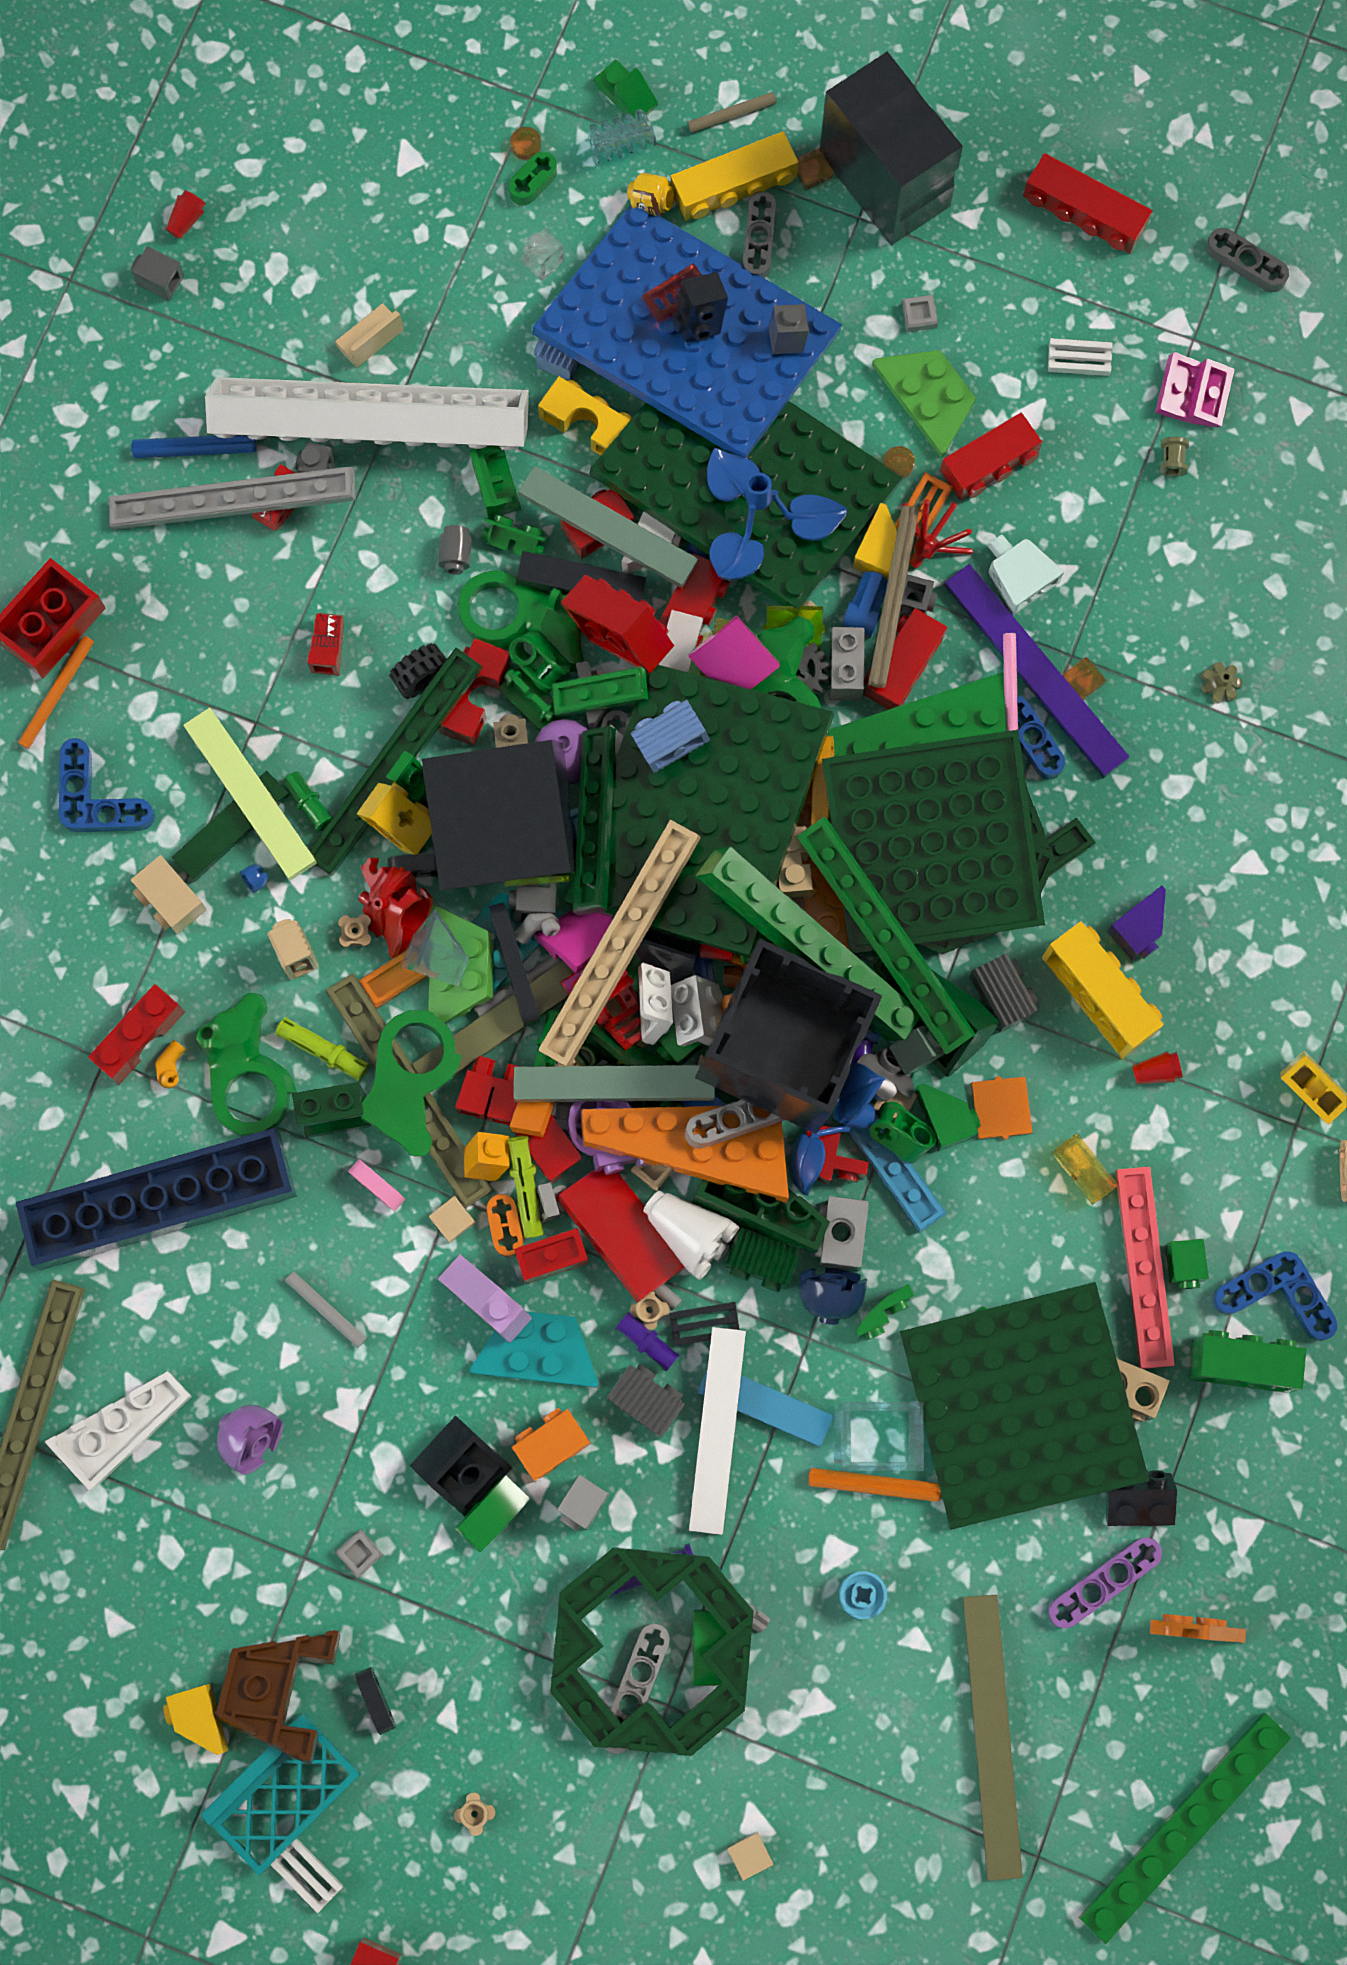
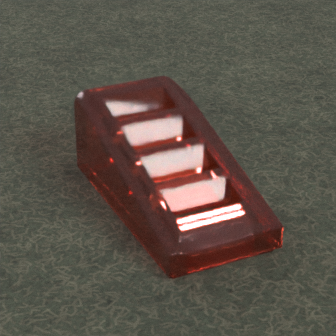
M694 263L641 296L643 302L658 323L672 317L673 313L676 312V301L671 304L665 294L671 293L676 300V295L679 294L676 289L680 288L682 280L702 275ZM660 298L666 308L660 310L654 300Z

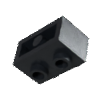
M718 272L681 281L679 294L676 295V312L673 313L672 318L676 331H681L685 343L694 340L704 341L711 336L721 333L728 296Z

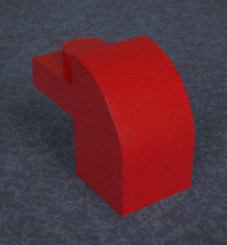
M822 1126L820 1130L832 1127ZM807 1130L806 1134L811 1136L812 1132ZM841 1132L818 1138L824 1144L825 1161L816 1180L825 1185H830L833 1173L839 1174V1180L857 1183L858 1178L865 1179L869 1162L836 1155Z

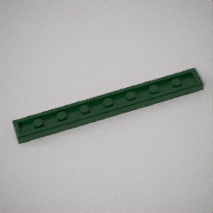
M455 647L309 851L317 862L315 865L331 876L335 874L369 827V824L357 815L359 809L378 783L392 785L386 776L404 751L418 759L483 669L482 665Z

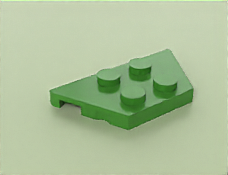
M940 350L874 359L872 367L940 458H943L954 437L961 429L966 416L975 404L976 397Z
M432 905L430 911L428 1011L435 1013L434 1015L447 1023L455 1017L460 1018L469 1013L474 1006L482 1005L493 998L494 933L442 907Z

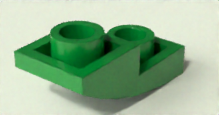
M404 751L386 777L391 783H395L409 793L407 798L413 804L418 802L429 809L423 766L414 755Z
M909 1284L888 1295L868 1313L854 1332L857 1339L865 1335L868 1341L884 1334L883 1327L890 1322L885 1311L890 1310L893 1315L910 1307L908 1301L914 1297V1294Z
M505 1475L499 1479L483 1500L471 1509L455 1530L478 1552H481L506 1527L530 1498Z
M693 1610L691 1681L693 1685L719 1686L722 1683L701 1657L703 1652L726 1634L708 1610Z

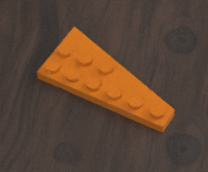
M722 1106L582 1109L583 1146L618 1156H631L644 1160V1163L654 1166L656 1164L673 1168L675 1172L721 1185L730 1184L746 1189V1192L758 1195V1193L773 1196L776 1197L775 1200L785 1203L789 1199L782 1121L724 1142L698 1149L693 1148L685 1140L684 1133L687 1123L696 1115ZM753 1106V1113L757 1117L767 1118L770 1116L769 1112ZM729 1113L722 1117V1123L727 1128L735 1129L740 1126V1120L736 1115ZM712 1119L713 1124L707 1129H701L699 1125H696L693 1134H699L701 1138H705L708 1130L716 1128L715 1119Z

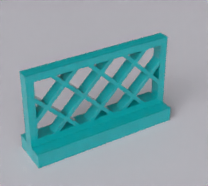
M307 1713L301 1714L290 1726L317 1730L319 1734L318 1740L322 1744V1759H313L312 1764H322L321 1784H302L303 1762L297 1759H289L291 1756L269 1746L200 1815L209 1826L212 1825L258 1876L361 1775L315 1725V1722ZM327 1750L335 1759H327ZM284 1763H297V1784H277L278 1769ZM327 1764H341L350 1774L340 1785L326 1784ZM273 1775L272 1784H264ZM258 1789H272L271 1810L252 1809L253 1794ZM277 1789H297L296 1810H277ZM302 1789H321V1804L315 1810H301ZM326 1789H335L326 1798ZM247 1800V1809H238ZM233 1814H247L246 1835H233L223 1824ZM252 1814H271V1835H251ZM276 1814H296L295 1830L290 1835H276ZM301 1814H310L301 1823ZM238 1840H246V1848ZM251 1840H270V1855L261 1865L251 1855ZM276 1840H284V1841L275 1849Z

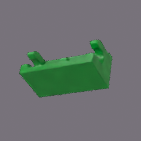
M498 445L469 450L487 517L493 518L495 514L504 515L521 510L505 451Z

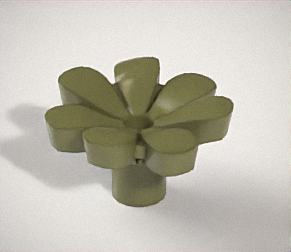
M1217 662L1212 665L1213 671L1206 669L1202 672L1201 678L1206 683L1201 686L1204 694L1213 692L1212 702L1219 704L1224 696L1229 701L1236 699L1237 692L1235 689L1239 690L1242 687V680L1235 677L1238 670L1236 666L1231 665L1225 669L1222 662Z

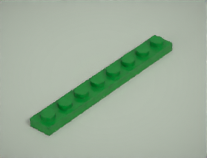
M826 817L821 818L796 836L946 1055L975 1036L976 1034L828 819Z
M1262 1713L1078 1918L1107 1944L1288 1743L1291 1737L1266 1713Z

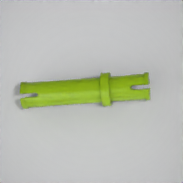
M284 1017L283 1021L281 1020L277 1026L276 1036L327 1063L328 1068L332 1070L338 1069L358 1082H361L362 1078L366 1076L370 1063L346 1051V1047L339 1044L337 1046L323 1039V1037L300 1026L288 1017Z
M517 1136L507 1140L512 1168L509 1171L510 1177H514L523 1230L522 1235L524 1238H532L544 1233L533 1175L536 1173V1167L531 1163L528 1136Z

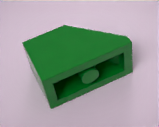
M924 1083L916 1087L915 1094H917V1099L927 1124L936 1134L935 1144L938 1151L976 1138L979 1133L977 1128H980L981 1124L975 1109L969 1110L967 1102Z

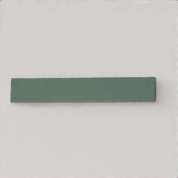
M534 466L518 491L519 496L680 588H683L698 564V558Z
M700 1065L514 1067V1102L715 1101L714 1087L695 1078Z

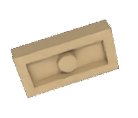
M382 303L335 341L336 346L357 368L404 330L401 315L397 311L391 313Z

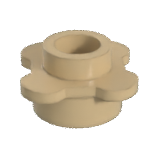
M362 914L358 918H350L345 915L339 919L338 924L342 930L339 942L343 947H349L350 945L367 946L370 944L371 936L369 935L368 926L371 924V920L367 915ZM357 928L358 932L354 934L352 929Z
M652 1292L639 1303L631 1305L630 1313L634 1318L640 1319L647 1329L653 1330L657 1327L658 1320L662 1316L668 1315L669 1305L666 1302H661L655 1297V1292ZM647 1307H652L653 1311L648 1313L646 1309Z
M478 1793L468 1794L463 1807L454 1812L455 1821L463 1823L465 1827L469 1828L470 1834L474 1836L480 1835L483 1832L485 1823L495 1817V1808L481 1801ZM472 1811H477L478 1816L472 1817Z

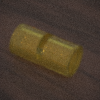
M1078 1133L1052 1152L1053 1156L1067 1174L1072 1177L1074 1183L1092 1205L1119 1186Z

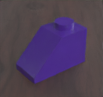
M1162 885L1114 922L1107 931L1131 961L1140 955L1145 959L1159 948L1156 942L1163 933L1166 889Z

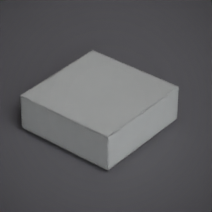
M933 295L902 299L907 332L937 328L938 320Z
M362 1529L335 1552L357 1578L363 1575L384 1555Z

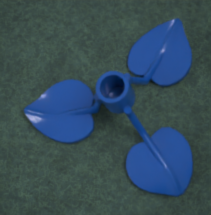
M714 448L707 467V482L711 493L716 498L725 502L734 501L742 494L746 497L749 505L744 537L734 532L724 533L718 536L710 547L711 564L717 576L722 579H742L753 574L761 566L764 558V547L760 542L749 539L751 537L755 511L765 509L772 500H774L786 519L793 520V532L797 536L809 541L821 540L829 536L847 515V509L836 501L817 495H802L793 499L790 504V513L778 497V491L772 490L770 477L760 473L754 462L748 458L730 454L718 448Z
M853 1063L850 1065V1072L840 1093L842 1097L838 1098L836 1102L834 1116L841 1125L819 1130L817 1134L812 1133L811 1136L801 1134L792 1146L789 1156V1171L794 1185L803 1195L808 1196L810 1187L818 1178L824 1165L825 1148L823 1142L818 1138L839 1132L849 1133L851 1127L867 1130L874 1122L875 1111L869 1102L885 1078L873 1072L864 1064Z

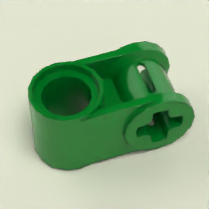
M527 632L510 644L509 654L513 662L544 692H551L552 684L563 674L566 675L571 671V665L568 660L557 652L543 635L538 632ZM524 642L531 646L532 655L525 651Z
M892 1101L884 1102L878 1110L879 1118L870 1127L871 1137L906 1163H915L934 1146L937 1139L934 1130L928 1124L919 1120L899 1103Z

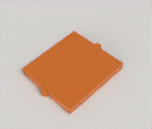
M997 1076L995 1080L971 1082L974 1109L981 1124V1127L977 1128L979 1132L978 1139L1002 1137L1003 1140H1007L1009 1136L1033 1133L1025 1077L1002 1079L1000 1076Z

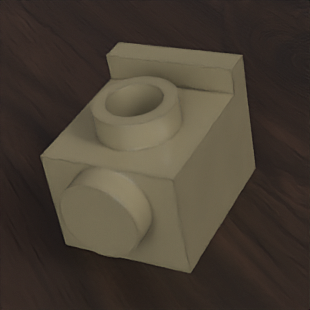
M506 715L499 722H493L496 748L528 743L525 718L519 719L515 715Z

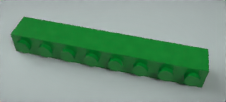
M726 847L712 852L696 874L698 879L777 947L803 958L821 971L842 976L883 995L870 1027L886 1041L905 1040L920 1019V1015L910 1002L733 848Z

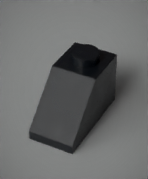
M649 928L636 953L643 963L669 971L670 984L673 985L691 977L701 943Z

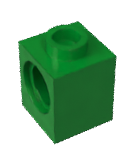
M674 1023L670 1026L668 1032L657 1040L659 1047L656 1049V1052L669 1063L673 1062L675 1066H681L706 1044L697 1041L684 1047L678 1045Z
M1204 1239L1171 1241L1165 1245L1170 1285L1179 1284L1180 1290L1200 1288V1282L1209 1279Z

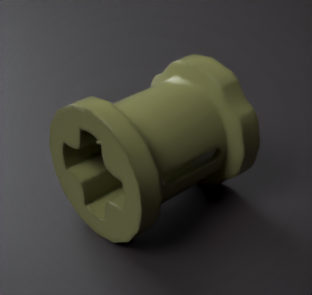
M1167 437L1162 439L1161 448L1164 451L1160 473L1165 476L1175 477L1187 474L1188 465L1185 464L1186 449L1189 448V440L1183 437Z

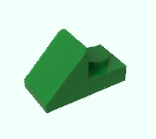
M615 59L594 78V85L635 124L639 123L658 106V101L637 68L629 72Z

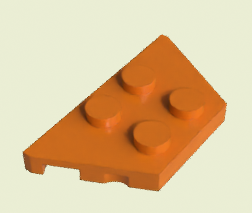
M1163 1614L1162 1621L1151 1620L1150 1634L1245 1643L1246 1629L1227 1627V1620L1196 1617V1624H1193V1617Z

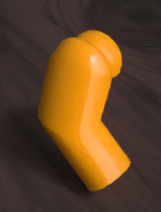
M174 1039L155 1061L157 1081L163 1088H173L178 1084L179 1076L176 1061L186 1051Z

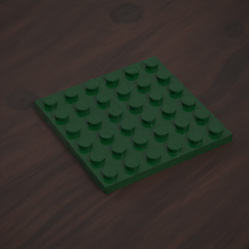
M1018 730L822 758L831 825L913 944L1045 925ZM843 905L849 950L852 953L873 951V947Z
M1096 1282L900 1331L950 1530L1150 1481Z

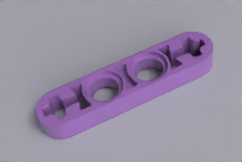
M1139 1538L1055 1598L1048 1607L1050 1622L1059 1628H1070L1079 1623L1157 1566L1162 1558V1549L1159 1543L1151 1538ZM1141 1544L1144 1547L1152 1546L1154 1550L1150 1554L1152 1560L1149 1562L1147 1559H1142L1135 1565L1140 1570L1135 1573L1132 1563L1124 1558V1556L1129 1553L1130 1559H1134L1141 1553L1139 1548ZM1121 1563L1126 1567L1128 1575L1124 1582L1116 1583L1110 1578L1109 1570L1113 1564ZM1087 1583H1095L1100 1589L1101 1595L1094 1603L1087 1602L1082 1596V1589ZM1075 1593L1077 1601L1085 1607V1610L1081 1613L1080 1608L1076 1607L1069 1612L1071 1619L1068 1622L1065 1619L1058 1620L1055 1616L1059 1613L1057 1606L1061 1604L1067 1607L1075 1602L1070 1598V1595Z

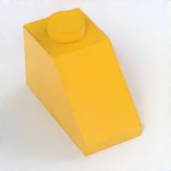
M880 503L855 555L853 568L860 572L873 571L883 575L886 579L889 578L897 530L887 505Z
M211 1684L166 1697L167 1704L163 1705L164 1716L168 1725L173 1724L175 1732L216 1755L229 1751L222 1723L216 1716L217 1704Z

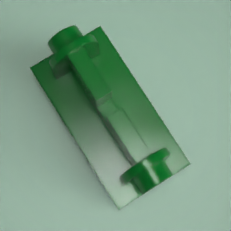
M495 514L494 518L484 519V522L491 525L490 528L485 527L481 535V539L485 540L487 545L508 550L511 540L516 541L513 553L522 555V551L543 555L545 547L540 546V543L550 539V537L542 535L543 529L525 524L523 529L512 525L513 519L499 514Z
M521 668L517 671L511 669L505 674L504 679L506 681L498 690L540 731L558 718L554 713L553 698L547 692L540 690Z

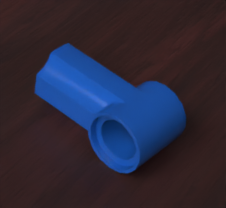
M873 571L864 572L855 598L848 605L841 627L864 628V637L872 638L880 616L879 609L886 593L888 579Z

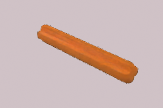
M811 1468L808 1476V1485L812 1487L938 1502L941 1499L939 1483Z

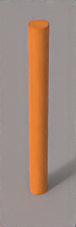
M83 635L18 741L20 746L28 750L94 644V641L89 637Z

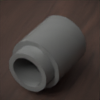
M449 525L444 527V533L440 535L438 565L447 574L459 575L463 573V570L470 568L472 537L469 535L468 528L460 525Z

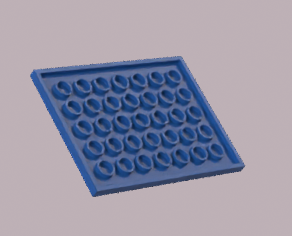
M630 205L535 323L532 334L727 452L747 458L840 333L842 324L760 275L751 274L740 263L664 218L649 215L647 211L638 207L632 208ZM718 272L728 296L721 333L711 336L704 341L694 340L685 343L681 331H676L672 318L673 313L676 312V295L679 294L681 281ZM805 304L809 333L804 352L773 354L768 328L773 307L775 305Z

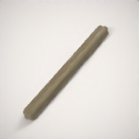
M903 506L901 510L869 678V685L872 687L884 688L887 682L919 513L916 507Z

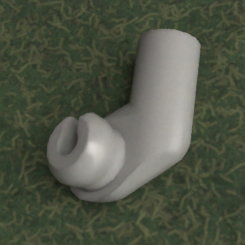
M552 913L530 914L514 932L515 938L520 943L525 944L536 931H542L545 936L549 934L551 937L555 936L560 930L559 919Z

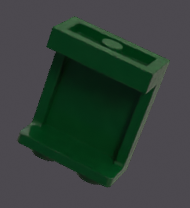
M359 1082L292 1093L296 1124L300 1127L304 1126L306 1138L372 1127L361 1119V1116L364 1114L362 1102L367 1095Z

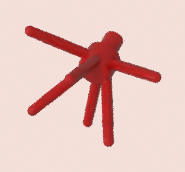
M928 499L924 500L921 529L917 523L915 529L917 541L913 547L916 551L911 556L909 563L913 567L919 568L925 558L931 559L935 552L972 554V548L947 546L972 533L971 529H966L941 541H938L936 538L956 509L957 504L953 502L936 527L929 534L927 533L930 501ZM903 503V504H902V507H903V506H908V504H907V503Z

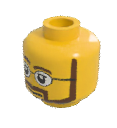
M640 173L634 181L630 182L627 189V198L630 200L632 208H641L647 211L649 215L658 217L672 208L675 190L665 176Z

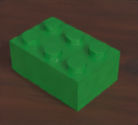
M1209 1330L1208 1333H1202L1201 1337L1192 1340L1189 1380L1282 1393L1295 1392L1303 1389L1306 1348L1296 1347L1297 1341L1276 1339V1342L1263 1343V1337L1242 1335V1337L1232 1339L1229 1338V1332Z

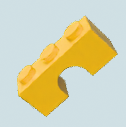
M558 376L538 405L539 418L563 433H566L568 428L578 420H588L594 423L597 429L591 436V450L600 456L632 419L629 414L625 412L618 413L610 408L603 398L599 396L592 397L584 392L577 382L573 380L566 381Z

